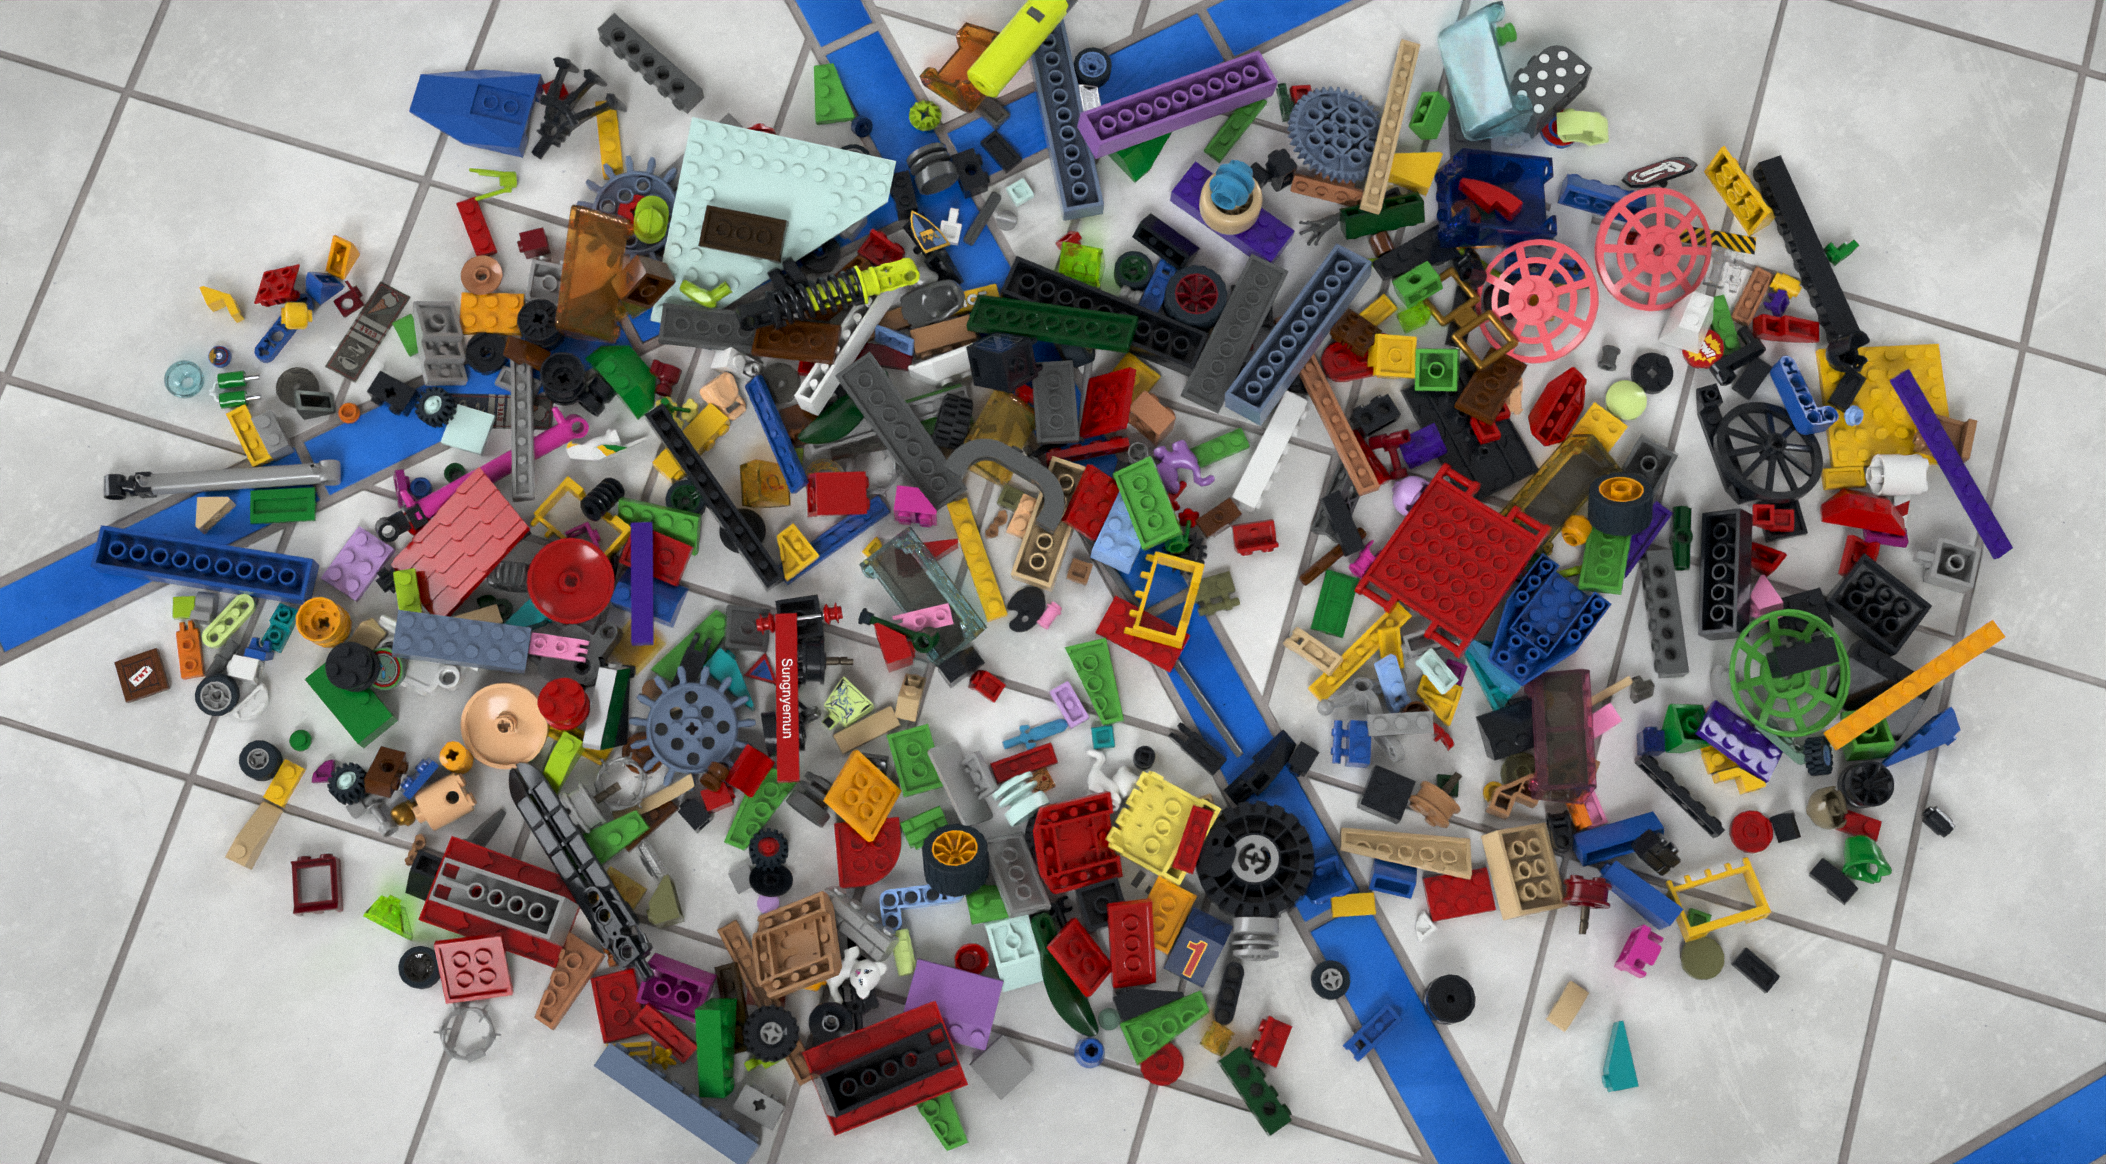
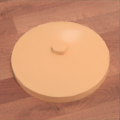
M510 682L494 683L476 692L467 702L461 716V735L469 752L481 763L497 769L517 768V763H528L534 759L544 747L549 733V724L538 709V696L528 688Z

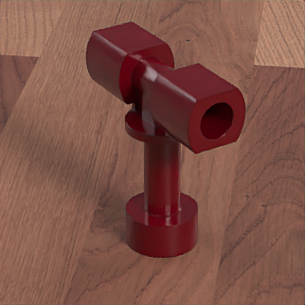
M1408 429L1390 433V435L1386 433L1375 435L1368 439L1371 450L1384 448V452L1389 451L1394 469L1390 471L1392 480L1408 476L1406 467H1401L1397 449L1400 448L1399 444L1411 441Z

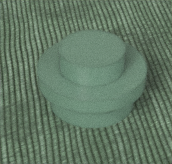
M1103 1009L1098 1016V1023L1105 1030H1113L1120 1023V1015L1115 1009Z

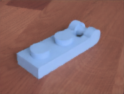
M1390 654L1374 663L1389 712L1398 713L1401 708H1405L1412 701L1407 695L1395 655Z

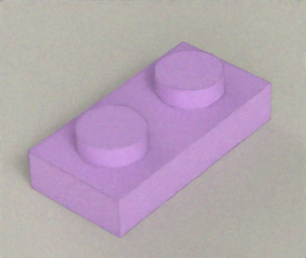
M1068 681L1049 691L1070 729L1090 718Z

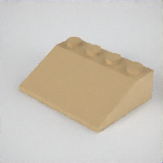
M1545 822L1496 830L1481 836L1503 921L1568 907V905L1562 903L1565 893Z

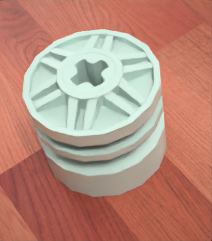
M1030 771L1009 779L992 795L995 801L1004 798L998 804L999 808L1010 805L1011 808L1004 816L1011 827H1015L1033 817L1034 813L1039 810V807L1050 804L1043 791L1032 793V790L1038 785L1037 781L1026 784L1033 778Z

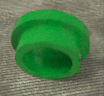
M297 730L291 734L289 743L294 750L299 752L305 751L311 746L312 737L305 730Z

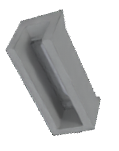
M1438 627L1436 630L1437 633L1454 644L1457 643L1458 638L1453 637L1452 634L1441 627ZM1427 629L1405 635L1401 638L1403 656L1406 655L1407 660L1423 655L1430 648L1435 651L1444 647L1436 641L1424 637Z

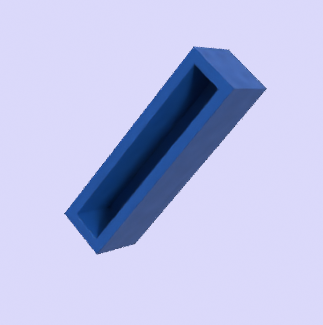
M1652 811L1573 834V851L1582 866L1585 867L1635 852L1631 847V843L1636 838L1641 837V834L1648 829H1651L1656 834L1661 832L1664 835V827Z

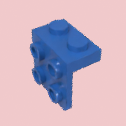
M1335 853L1315 860L1313 881L1309 885L1308 893L1306 894V897L1312 904H1324L1328 899L1345 896L1353 889L1351 883L1343 876Z

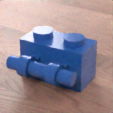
M1335 720L1334 728L1331 731V736H1333V747L1330 752L1332 763L1341 764V756H1344L1345 767L1367 768L1370 765L1371 736L1368 737L1367 721L1350 720L1347 724V730L1342 729L1343 721ZM1342 737L1346 738V749L1341 748Z

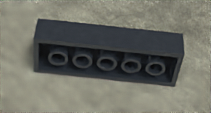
M1741 508L1702 513L1698 635L1710 641L1738 638L1750 622L1753 515Z

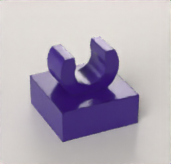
M1779 289L1776 294H1768L1772 302L1764 301L1763 303L1765 309L1771 310L1773 316L1782 317L1790 303L1787 292Z

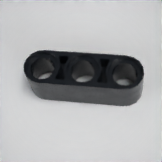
M1238 962L1229 963L1222 972L1212 1015L1213 1021L1219 1026L1230 1024L1235 1015L1244 977V968ZM1230 967L1238 969V978H1231L1228 975ZM1229 988L1233 991L1234 997L1232 1000H1227L1223 997L1224 989ZM1219 1010L1228 1012L1229 1018L1226 1022L1218 1019Z

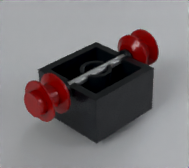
M818 594L775 601L777 614L797 613L798 641H802V638H805L806 641H819L820 637H824L822 620L825 619V622L830 625L831 620H836L839 624V619H843L842 608L837 606L836 602L834 607L830 608L825 604L822 612ZM770 612L768 617L764 618L759 614L760 618L756 619L757 631H762V635H764L765 630H770L773 634L775 631L774 616Z

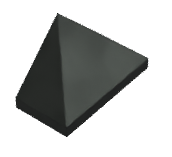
M303 390L293 391L296 411L304 420L336 413L332 393Z

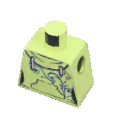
M843 677L824 704L829 714L821 722L830 731L838 723L848 728L874 709V705Z

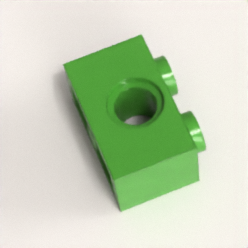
M1428 261L1392 281L1396 295L1407 309L1443 289L1440 276Z

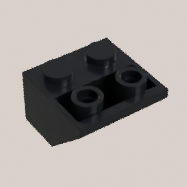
M419 849L409 871L405 893L426 901L442 858Z

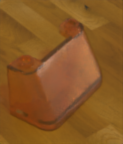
M966 22L956 34L959 48L938 72L933 67H927L919 76L922 84L959 110L972 113L986 95L978 91L972 82L969 81L967 71L1000 32Z

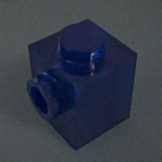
M1645 727L1644 730L1637 734V755L1659 756L1665 752L1664 730H1657V727Z

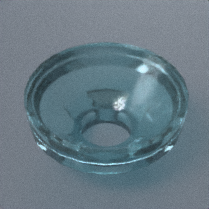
M187 360L178 361L167 369L164 376L165 387L172 395L178 398H191L197 395L203 388L204 374L201 368L194 362ZM192 378L194 381L193 385L190 388H183L182 382L184 379Z

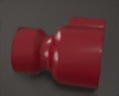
M654 359L649 372L660 380V384L656 386L655 393L663 397H671L673 392L672 386L677 385L682 370L676 366Z

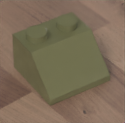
M669 874L664 875L648 903L650 909L646 910L649 922L658 929L685 922L674 880Z

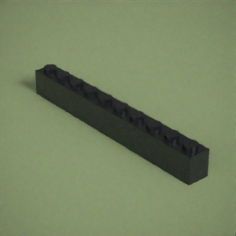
M1781 155L1759 162L1753 169L1754 180L1759 183L1763 199L1767 201L1768 206L1773 210L1778 233L1786 243V251L1791 254L1794 268L1799 272L1802 279V286L1809 294L1810 304L1818 314V322L1826 332L1827 342L1830 344L1831 340L1836 336L1860 330Z
M662 403L646 413L645 419L764 589L768 592L785 580L784 574Z

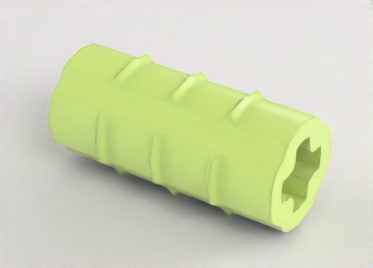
M908 929L895 931V936L899 938V942L893 949V956L898 976L914 974L916 960Z

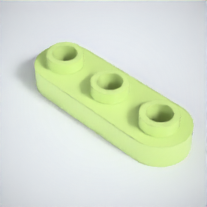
M240 594L235 597L203 631L202 640L204 644L213 649L220 648L255 612L256 601L247 594ZM245 603L249 604L247 609L242 608ZM228 620H234L232 625H227ZM218 635V640L212 641L213 636Z

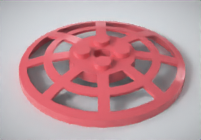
M1660 187L1634 191L1615 203L1600 224L1595 242V263L1599 277L1607 291L1616 300L1628 307L1644 311H1659L1671 308L1674 304L1695 291L1706 275L1712 252L1710 229L1699 207L1682 193ZM1655 194V207L1643 209L1635 215L1625 207L1639 197ZM1664 194L1681 199L1691 207V210L1684 216L1677 210L1664 207ZM1620 213L1627 220V223L1620 232L1617 244H1605L1608 229L1615 216ZM1656 213V225L1645 227L1639 221L1646 215ZM1665 213L1676 217L1681 222L1674 229L1665 226ZM1697 215L1704 228L1706 247H1697L1696 234L1691 225V222ZM1633 226L1639 234L1635 238L1633 245H1624L1627 234ZM1685 229L1688 230L1692 247L1682 246L1679 235ZM1659 244L1661 252L1656 256L1653 249L1655 245ZM1604 252L1616 253L1618 266L1624 276L1615 284L1610 280L1606 270ZM1624 253H1633L1636 266L1630 272L1625 264ZM1681 255H1691L1688 266L1682 273L1677 266ZM1697 255H1705L1702 270L1695 283L1691 286L1686 278L1694 267ZM1642 271L1652 274L1651 286L1644 285L1635 278ZM1671 271L1676 280L1668 285L1659 287L1661 274ZM1630 283L1641 291L1649 292L1647 305L1632 301L1619 290ZM1678 285H1681L1685 291V294L1672 302L1656 305L1658 293L1669 291Z
M1527 240L1505 249L1486 268V281L1495 285L1492 294L1493 313L1504 325L1505 323L1501 316L1512 313L1518 320L1513 331L1507 326L1506 328L1518 342L1526 344L1542 343L1547 354L1536 357L1522 356L1513 353L1514 348L1507 355L1530 364L1555 361L1576 349L1592 329L1599 306L1597 282L1592 269L1585 259L1570 247L1552 240ZM1545 245L1557 248L1551 260L1543 257L1526 258L1524 247ZM1516 250L1517 262L1509 266L1499 278L1490 274L1493 267L1503 257ZM1565 253L1570 255L1580 265L1586 279L1574 282L1569 272L1559 264ZM1540 263L1547 266L1542 275L1538 276L1530 275L1528 264ZM1520 268L1522 279L1514 286L1505 282L1510 273ZM1555 269L1564 277L1567 282L1566 285L1556 287L1549 280ZM1484 284L1477 289V294L1480 298ZM1589 287L1590 308L1587 319L1584 321L1574 316L1577 307V290ZM1500 289L1510 293L1509 304L1498 308V295ZM1570 292V306L1568 312L1558 308L1560 303L1559 296ZM1533 295L1539 297V302L1536 306H1531L1529 303V299ZM1481 301L1476 304V314L1478 316L1482 314ZM1554 316L1563 319V322L1548 334L1545 323ZM1487 320L1479 326L1488 342L1498 350L1502 346L1488 332L1485 323L1489 322ZM1570 323L1581 328L1578 335L1569 344L1556 352L1554 351L1551 340L1560 335ZM1525 325L1537 326L1540 337L1529 338L1520 335Z

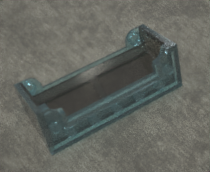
M911 526L859 564L867 578L878 579L903 613L949 603L953 624L935 628L940 635V641L933 649L926 653L929 661L937 667L988 628ZM923 636L924 641L929 644L928 638Z

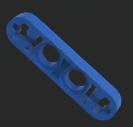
M301 293L300 298L294 301H307L308 310L313 311L315 308L313 299L306 293ZM280 316L255 347V356L263 363L272 362L297 330L287 329L285 324H281ZM276 332H283L284 334L280 341L273 340V335ZM270 341L276 347L273 348L272 345L270 346L268 344V342ZM262 350H265V351L268 350L269 355H265V354L263 355V354L261 353V351H262Z

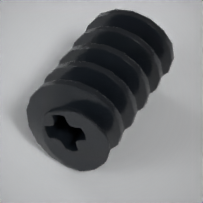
M610 477L603 479L581 500L580 507L583 514L591 521H599L606 512L610 511L619 502L621 497H624L625 490L618 480Z

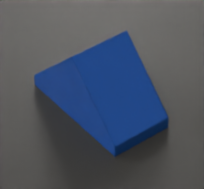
M308 272L306 275V293L320 305L345 287L330 273Z

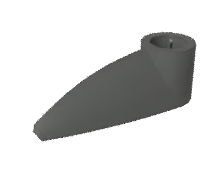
M503 809L499 810L483 822L467 839L462 840L485 847L497 831L506 812Z

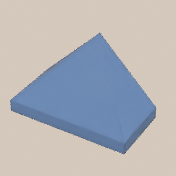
M880 325L875 327V342L910 356L914 354V339L909 335Z

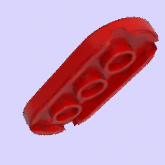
M1342 340L1341 343H1331L1321 356V368L1324 374L1335 382H1349L1373 377L1374 367L1367 366L1368 350L1364 357H1358L1350 351L1352 346L1349 350L1346 349L1349 345L1348 343H1345L1344 346L1341 345L1343 343Z

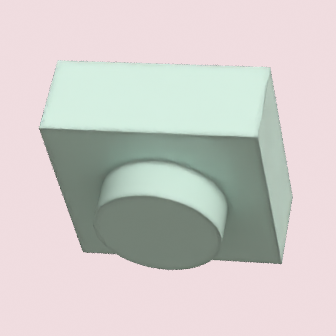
M1024 178L1006 187V192L1016 207L1034 197V193Z

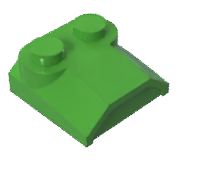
M984 884L977 891L965 895L972 925L1008 918L997 885Z

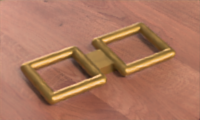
M1453 266L1439 274L1441 283L1451 276L1470 299L1446 316H1443L1428 298L1421 301L1423 306L1441 326H1446L1451 321H1454L1460 328L1452 334L1451 338L1480 371L1518 346V340L1492 310H1487L1479 316L1475 313L1472 307L1478 304L1481 298L1468 283L1459 279L1458 272ZM1489 320L1508 343L1481 361L1462 337Z

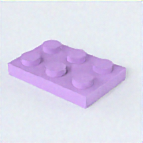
M359 526L322 575L321 579L358 603L377 577V572L385 566L395 550Z

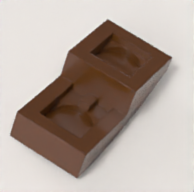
M512 336L507 338L503 353L505 357L517 364L526 363L540 371L545 359L551 354V352L538 345Z

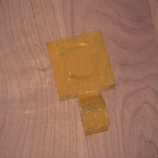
M621 301L623 306H618L611 310L616 322L628 315L634 319L649 309Z

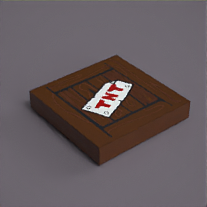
M157 648L114 662L126 703H131L170 689L160 652Z

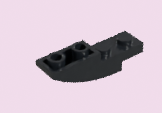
M1283 729L1252 757L1254 763L1223 791L1237 806H1239L1238 803L1245 802L1254 793L1259 796L1281 772L1297 744Z

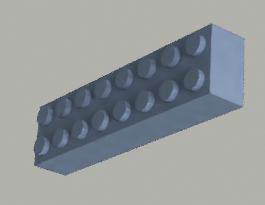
M618 1042L615 1045L608 1044L594 1064V1067L736 1164H749L761 1146L757 1142L759 1140L757 1136L749 1131H746L744 1134L738 1130L741 1127L738 1123L729 1118L725 1121L720 1117L722 1113L710 1105L708 1108L703 1106L704 1100L692 1093L687 1095L683 1092L685 1087L672 1080L670 1083L665 1080L667 1075L657 1068L649 1069L647 1061L637 1055L634 1058L628 1055L630 1050Z

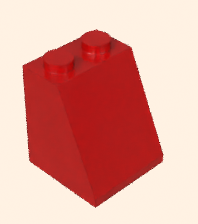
M865 471L816 472L806 475L809 481L806 485L807 517L867 514V510L870 508V500L866 496L869 479Z

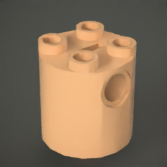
M452 772L423 787L414 794L418 805L412 808L420 824L427 821L430 827L436 831L474 811L477 801L472 792L467 793L464 787L467 783L461 773L457 775L455 772ZM450 791H455L459 794L458 801L450 799Z

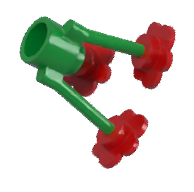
M1171 502L1174 512L1180 509L1178 502ZM1186 508L1178 514L1179 524L1186 526L1184 537L1180 534L1165 541L1166 551L1180 553L1184 551L1185 547L1189 546L1190 528L1195 527V520L1200 518L1199 512H1193L1192 509Z

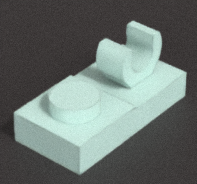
M1432 648L1428 649L1415 661L1416 666L1420 667L1423 674L1428 677L1442 695L1459 681Z

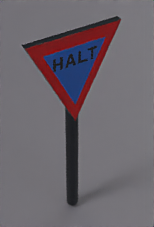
M764 653L743 676L776 686V678ZM799 701V707L803 710L807 709V707Z

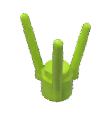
M469 168L470 172L478 173L480 176L499 177V185L504 186L503 189L475 197L476 201L503 193H512V188H517L516 171L503 172Z

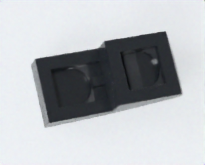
M1824 858L1809 873V877L1826 888L1827 893L1843 905L1858 891V887Z

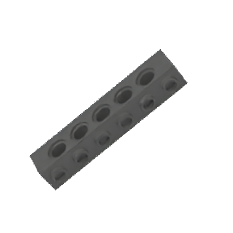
M615 13L597 29L600 42L605 47L610 46L619 59L622 60L624 58L634 72H640L643 75V79L649 85H655L658 88V92L664 98H670L672 104L679 111L683 110L688 114L704 99L701 87ZM618 38H625L622 41H616ZM634 50L639 51L637 54H631ZM647 63H654L651 67L645 66ZM664 75L669 76L667 79H660ZM678 88L683 89L681 92H674Z
M1672 549L1646 551L1640 558L1639 564L1640 569L1644 572L1642 586L1647 593L1645 607L1650 615L1648 628L1650 632L1652 631L1653 636L1651 649L1652 652H1655L1656 657L1654 670L1658 673L1659 679L1684 677L1689 673ZM1653 569L1659 570L1661 577L1655 576ZM1656 589L1664 593V598L1657 595ZM1659 610H1664L1667 618L1661 617ZM1662 630H1666L1670 634V639L1662 635ZM1665 651L1671 652L1673 659H1668L1665 656Z

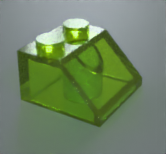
M1062 242L1059 273L1090 286L1100 287L1106 265L1103 249Z

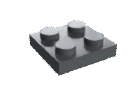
M727 605L723 648L766 653L769 630H765L764 635H762V631H757L756 619L760 618L759 614L763 618L768 617L770 609Z

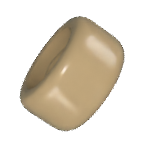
M1214 173L1205 182L1200 195L1199 209L1203 220L1211 229L1222 234L1234 235L1248 230L1258 219L1262 207L1263 197L1258 182L1253 178L1255 188L1249 194V198L1244 205L1235 206L1233 210H1227L1219 207L1212 201V191L1209 183L1216 176V173Z

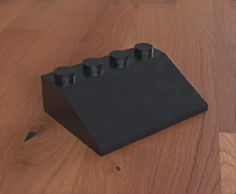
M1865 553L1862 554L1824 599L1830 615L1869 645L1889 657L1899 652L1932 607L1930 603Z
M1858 640L1851 645L1847 652L1850 665V686L1842 709L1845 711L1858 710L1915 671L1864 641ZM1840 667L1825 692L1833 698H1836L1839 689ZM1933 686L1886 717L1894 740L1899 741L1925 703Z

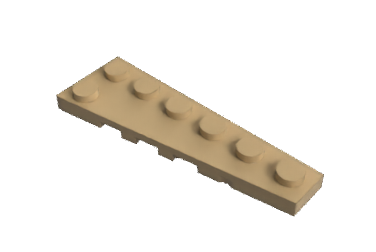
M1341 827V851L1458 878L1471 879L1472 866L1469 838Z

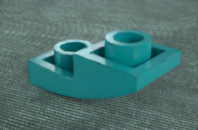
M279 603L269 620L270 626L260 641L261 646H264L265 640H271L272 650L282 653L296 624L298 610Z

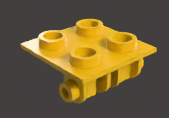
M1594 402L1569 436L1603 460L1628 426Z

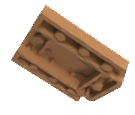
M818 892L758 916L757 921L760 923L757 933H753L752 947L756 979L759 985L767 992L768 998L775 1000L840 974L842 962L834 906L826 892Z

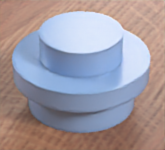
M1855 405L1850 406L1844 414L1846 424L1849 426L1859 425L1863 420V410Z

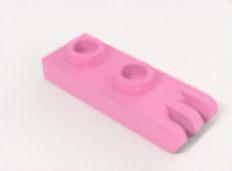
M949 603L892 616L893 620L902 619V623L897 625L916 632L918 630L921 631L925 627L938 628L953 624Z
M532 632L528 654L585 663L586 658L578 657V654H587L588 650L580 648V645L589 646V641Z

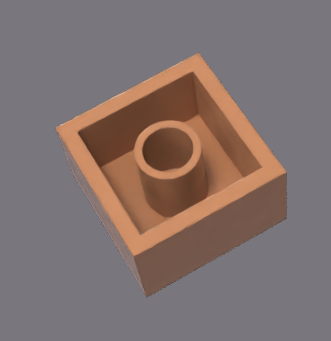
M1144 390L1130 406L1128 423L1155 447L1173 430L1176 420L1173 410L1161 405L1156 395L1153 393L1149 394Z

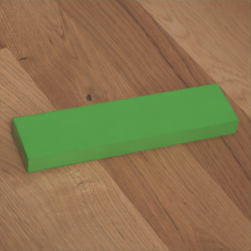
M1262 99L1237 108L1206 146L1204 153L1218 163H1221L1267 105V101Z

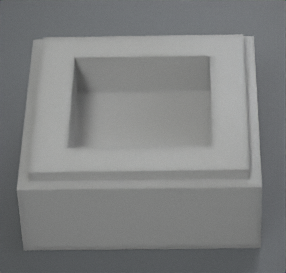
M748 864L728 874L738 894L751 888L749 883L751 869Z

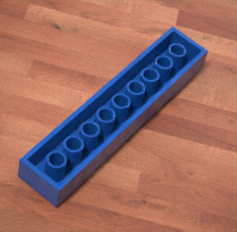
M101 525L91 567L99 573L237 595L247 594L256 598L303 605L307 600L312 599L319 564L311 558Z

